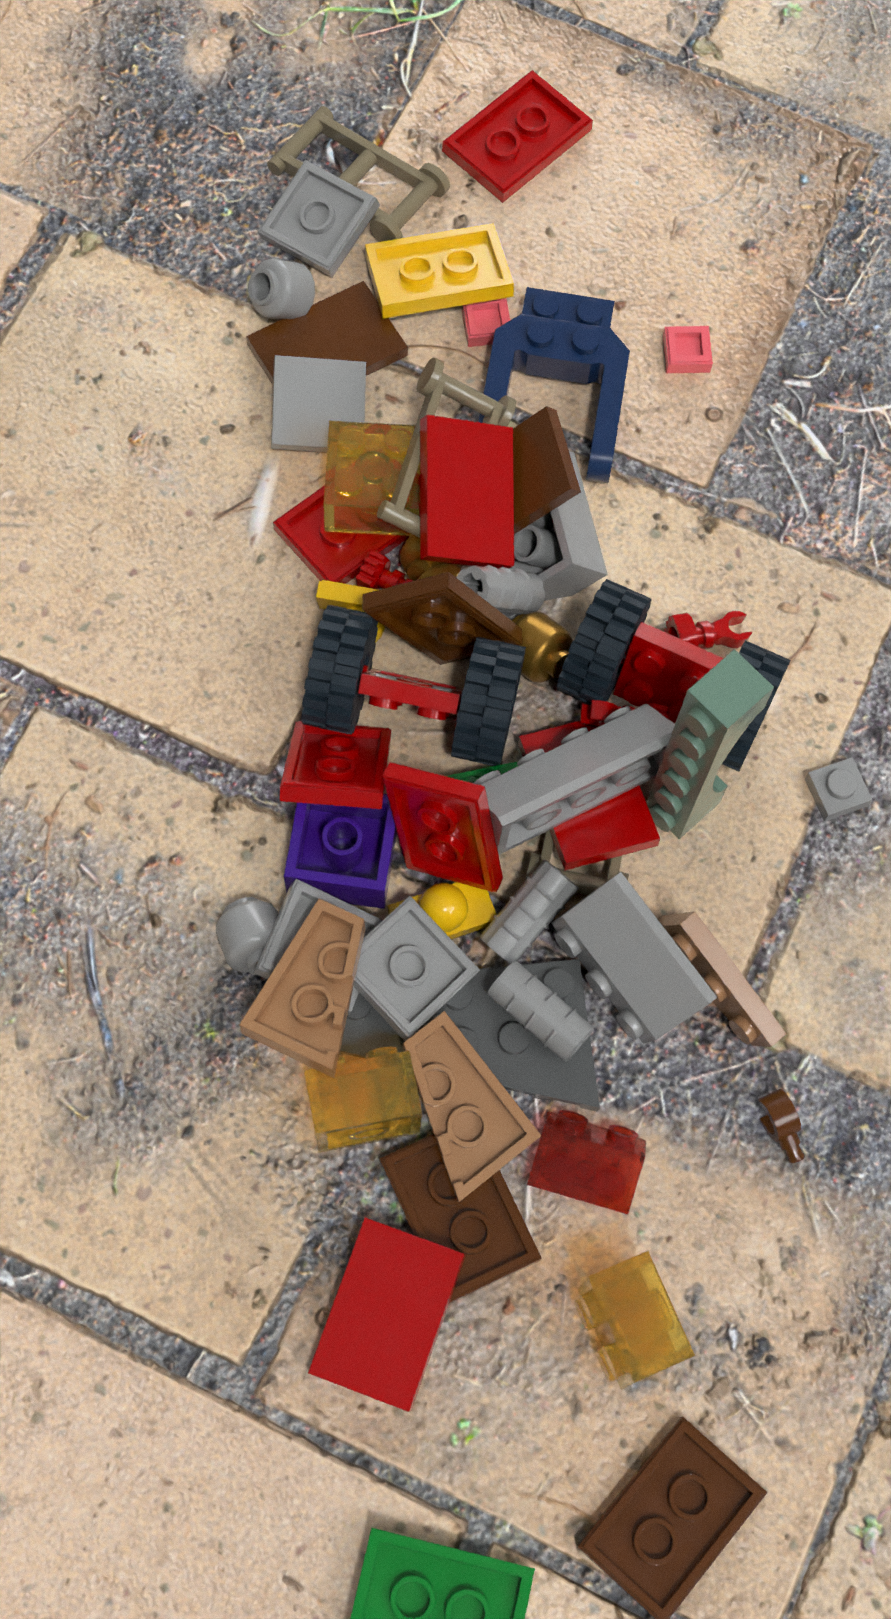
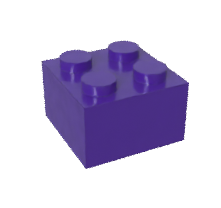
M384 794L382 809L297 803L284 872L286 894L291 883L298 879L348 904L385 909L397 836L387 794Z

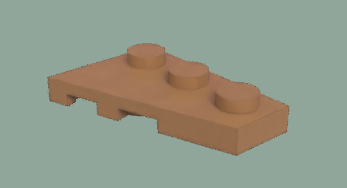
M695 911L662 915L657 918L717 996L712 1002L727 1017L730 1028L742 1042L752 1046L772 1047L787 1034Z
M444 1011L406 1040L402 1046L456 1200L460 1202L540 1138L541 1134Z

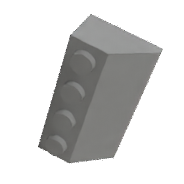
M648 704L634 710L626 706L610 714L604 720L605 724L596 729L588 731L584 727L573 731L562 739L561 746L547 753L543 749L530 752L517 762L518 767L502 775L500 771L496 770L480 777L474 784L485 786L498 855L655 778L675 724Z

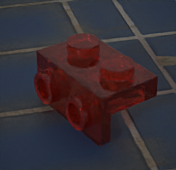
M560 1110L558 1114L547 1112L527 1185L628 1215L645 1160L646 1140L639 1138V1135L634 1130L621 1125H609L608 1128L588 1123V1119L585 1116L573 1111Z

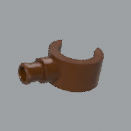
M778 1089L757 1099L767 1115L759 1118L767 1134L773 1141L779 1143L781 1150H785L789 1163L792 1164L803 1160L805 1155L799 1146L801 1141L797 1132L801 1131V1122L788 1095L782 1089Z

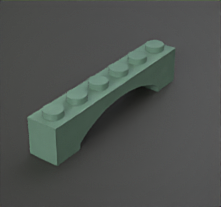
M735 649L688 689L646 802L655 825L665 832L671 831L678 839H681L720 803L728 785L717 776V773L737 740L753 719L765 708L774 689V686Z

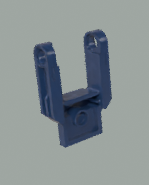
M527 287L522 314L495 329L484 394L496 401H499L505 395L508 396L514 370H519L526 375L582 384H600L586 480L608 484L630 350L610 328L615 301ZM480 414L478 422L483 423L484 415Z

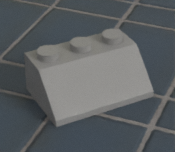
M571 451L569 453L581 493L514 534V566L509 569L515 570L518 568L525 572L537 574L543 581L544 601L573 596L608 575L575 453Z
M622 872L599 886L552 922V925L558 931L554 936L561 949L571 958L577 956L588 971L585 977L590 987L602 999L609 998L619 1011V1014L616 1016L618 1023L626 1034L634 1040L639 1038L643 1044L657 1040L717 998Z

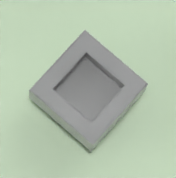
M853 757L811 771L805 778L824 822L868 807L872 801Z

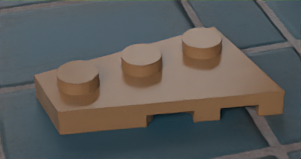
M319 898L239 1024L241 1033L334 1078L366 929L364 919Z

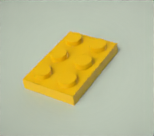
M494 223L365 244V258L383 319L514 297V281Z

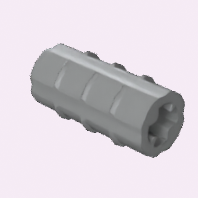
M490 565L486 567L470 566L467 569H462L456 577L501 613L510 616L536 612L544 602L545 591L542 579L537 574L525 572L518 568L510 570L505 567L496 568Z
M545 859L530 876L526 877L525 883L514 896H510L509 902L498 915H494L493 921L480 935V938L492 950L510 964L515 960L518 961L528 948H532L533 942L544 929H549V923L560 910L565 909L566 903L579 889L566 875Z
M516 960L502 972L487 992V995L500 1005L506 1014L509 1013L524 1026L525 1030H528L544 1044V1047H548L565 1063L578 1051L594 1031V1027L580 1016L576 1009H572L557 996L556 992H552L538 980L537 975L530 973Z

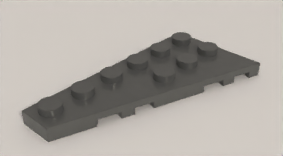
M579 959L522 965L530 973L537 975L538 980L552 992H556L559 998L572 1009H576L577 1013L588 1022ZM508 966L480 969L471 980L415 1032L417 1033L445 1011L506 1090L533 1095L536 1099L550 1102L556 1100L579 1105L580 1108L598 1112L600 1109L590 1036L565 1063L548 1047H544V1044L528 1030H525L524 1026L509 1013L506 1014L505 1010L487 995L492 984ZM359 993L351 1013L347 1015L339 1055L343 1056L346 1054L376 1061L377 1064L395 1067L396 1065L410 1068L402 1046L405 1041Z

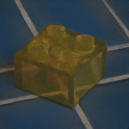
M329 421L324 491L325 531L411 535L377 518V512L384 500L391 502L416 425ZM420 462L404 508L418 516L420 506Z
M393 1046L381 1047L368 1051L366 1059L345 1062V1058L339 1056L334 1078L316 1069L304 1070L318 1153L420 1133L422 1110L410 1050L397 1052V1048Z
M649 1251L588 1276L578 1288L580 1298L574 1301L578 1315L587 1331L595 1329L602 1345V1349L596 1352L600 1366L609 1382L617 1380L621 1390L673 1368L695 1356Z

